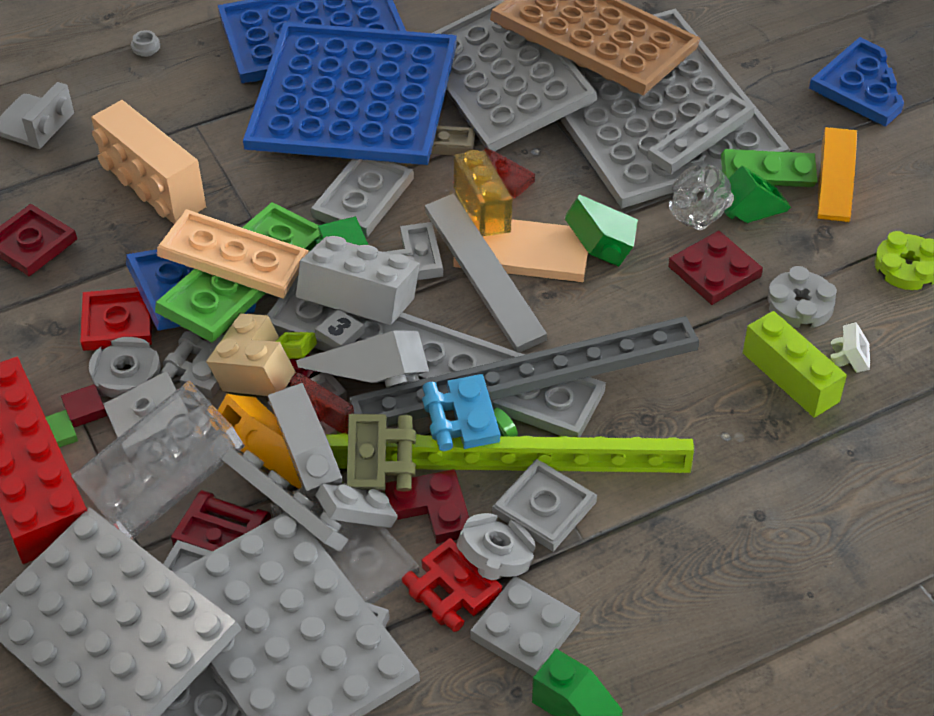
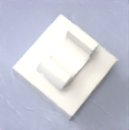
M857 322L844 325L843 337L835 338L831 341V345L836 352L831 354V359L838 367L851 363L856 373L870 370L869 342Z

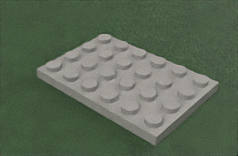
M498 0L432 32L436 34L457 35V46L446 93L470 127L474 128L475 134L489 153L597 100L596 91L570 59L554 54L550 49L530 42L525 37L511 30H506L490 20L492 9L505 0Z
M91 507L76 519L0 594V643L80 716H160L242 630L233 618Z
M287 512L276 516L174 572L233 618L242 629L209 665L243 716H363L420 681L419 671L319 541Z

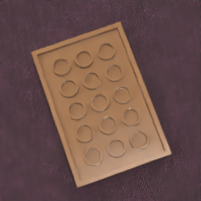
M505 0L492 9L490 20L499 24L502 28L511 30L525 37L528 41L540 44L550 49L552 53L562 55L576 62L580 67L588 68L602 75L603 78L617 82L627 87L631 92L639 93L643 96L695 51L700 42V37L622 0Z

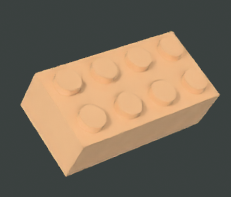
M123 100L91 116L94 127L92 135L98 144L100 152L98 160L101 166L106 171L110 170L124 186L131 187L143 202L147 201L162 218L166 217L175 224L185 209L198 213L206 208L199 163L195 157Z

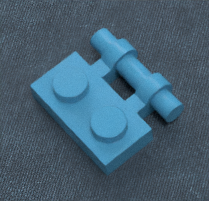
M483 374L447 380L448 393L445 394L438 391L435 382H427L423 385L425 396L422 401L425 411L430 413L432 421L430 431L432 438L437 440L439 450L447 451L453 448L452 438L461 437L464 449L500 442L501 434ZM453 409L456 420H447L444 411Z

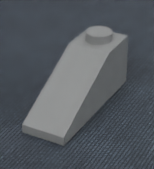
M303 383L269 394L268 399L305 496L308 498L315 496L322 483L336 486L341 485V473Z

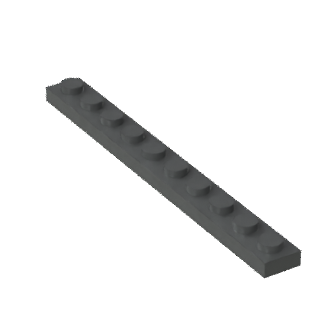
M683 316L349 397L352 414H386L387 426L398 424V416L401 415L412 416L413 420L430 416V413L425 411L422 401L425 396L423 385L427 382H435L438 391L445 394L448 393L447 380L483 374L490 400L493 401L696 351L699 347V339L687 317Z

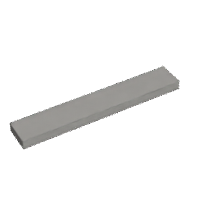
M450 194L425 205L427 216L514 350L520 353L547 341L546 331L455 194Z

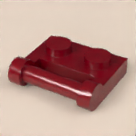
M201 490L171 536L172 544L174 546L177 540L214 551L271 520V513L262 509L253 511L214 498L213 493ZM209 512H212V513H215V514H218V515H221V516H224V517H227V518H230V519H233V520H236V521H239V522H242V523H245V524H248V525H247L246 527H244V526H241V525H238V524H235V523H232V522H229V521H226V520H223V519H220V518H217V517L208 515V513H209Z

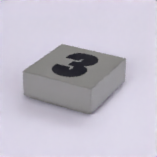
M336 310L315 328L317 338L335 349L354 343L365 333L364 324L341 310Z

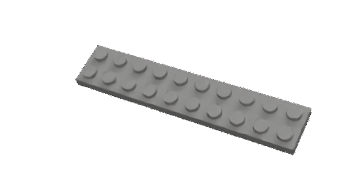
M297 276L284 299L279 298L267 315L278 335H282L284 332L315 333V328L338 309L297 298ZM344 312L364 324L365 333L355 342L390 331H418L429 372L418 375L419 380L525 355L403 312L392 325ZM316 337L317 345L314 348L323 351L334 349ZM586 377L493 400L491 404L493 409L495 407L500 408L510 418L560 436L581 437L605 393L606 382Z

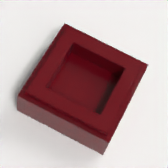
M95 384L61 395L63 405L73 428L107 416Z

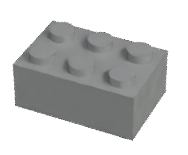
M326 236L300 260L296 297L392 325L414 300L420 263L409 260L407 256L402 254L391 255L380 252L377 248L370 245L359 246L346 242L342 237Z

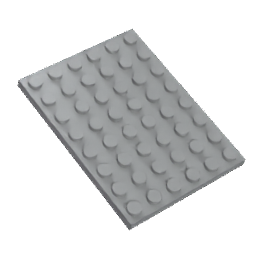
M676 9L653 14L697 36ZM701 39L698 48L644 96L639 93H633L627 87L607 80L602 75L588 68L580 67L576 62L572 61L596 91L597 100L560 118V120L621 208L721 179V153L724 149L790 152L787 144ZM730 93L755 107L754 115L751 119L672 174H669L648 160V150Z

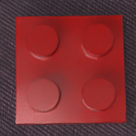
M137 287L83 292L80 338L83 351L97 350L100 347L105 349L112 346V340L121 337L141 338L150 345L152 344V318Z

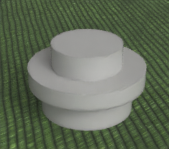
M143 30L134 34L131 48L135 54L148 57L160 49V41L152 31Z

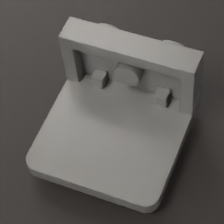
M56 82L42 98L30 94L20 95L0 116V136L41 149L74 114L68 85Z

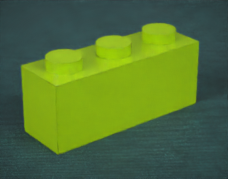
M775 311L768 313L747 326L743 354L813 418L840 402L847 374Z

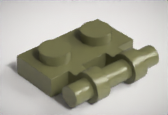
M349 414L347 486L362 490H385L386 476H396V490H411L412 477L416 473V464L412 462V444L416 443V431L413 430L412 416H398V429H387L386 414ZM386 443L397 444V461H386Z

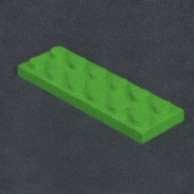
M273 202L242 227L307 249L309 252L315 247V240L320 239L317 224ZM193 269L156 301L155 312L213 343L234 323L240 313L244 314L266 293Z

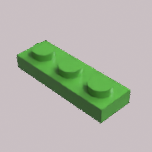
M724 149L721 153L723 183L742 165L775 186L814 187L818 182L815 153Z

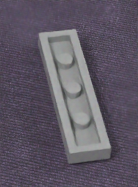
M730 93L648 150V160L669 174H672L751 119L754 115L755 107Z
M230 447L222 457L224 462L324 544L340 552L349 539L338 531L342 525L337 520H330L326 512H323L321 516L314 512L312 508L315 506V503L298 490L294 495L286 488L290 483L274 470H271L269 474L262 470L261 467L264 465V462L249 450L241 454Z

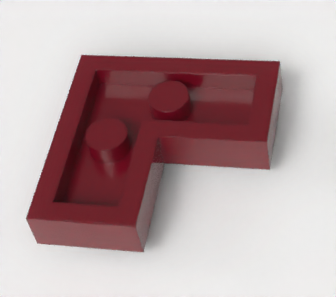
M455 469L412 477V488L410 491L396 490L397 480L386 482V488L383 491L398 516L396 520L428 514L436 544L445 542L449 538L452 540L459 538L469 518V514Z

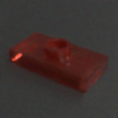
M487 147L467 163L468 172L514 198L518 197L535 182V173L492 149L489 150Z
M297 373L290 380V385L292 387L303 383L319 422H324L340 433L348 434L349 414H354L353 405L303 374Z

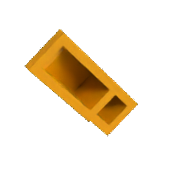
M825 127L821 146L817 219L850 222L856 164L857 130Z

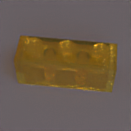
M469 150L462 154H454V189L481 235L510 233L512 197L486 152Z

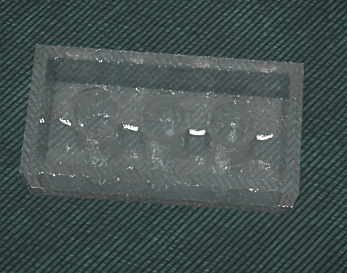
M189 380L71 475V477L107 520L133 540L226 463L222 460V457L230 447L239 452L245 445L233 426Z

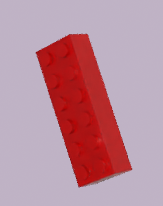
M18 356L0 362V511L21 562L25 564L37 559L76 519L87 511V508Z

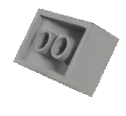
M390 331L296 360L299 368L370 383L385 382L386 387L418 381L419 374L429 372L418 331Z

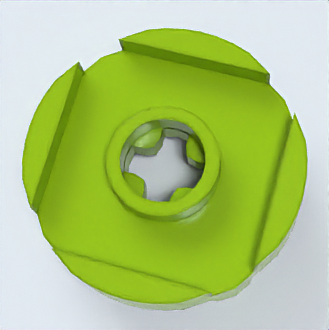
M901 231L889 233L887 239L882 241L877 249L874 262L877 272L880 269L886 275V282L905 290L922 289L923 284L930 283L931 281V285H933L934 239H925L917 235L905 234ZM906 259L913 261L912 264L905 263Z

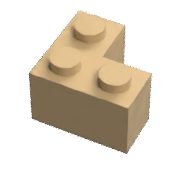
M240 313L206 362L222 391L268 396L285 389L296 373L281 343L275 342L279 336L268 315Z

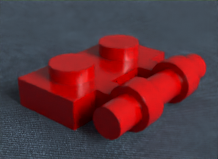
M451 538L421 559L422 569L427 572L419 578L413 571H409L401 580L409 589V595L417 603L423 602L432 611V617L440 625L446 624L453 632L459 631L465 622L456 613L459 609L464 607L474 617L492 603L502 592V585L497 580H489L482 577L478 572V567L465 558ZM439 585L450 594L444 600L433 591Z

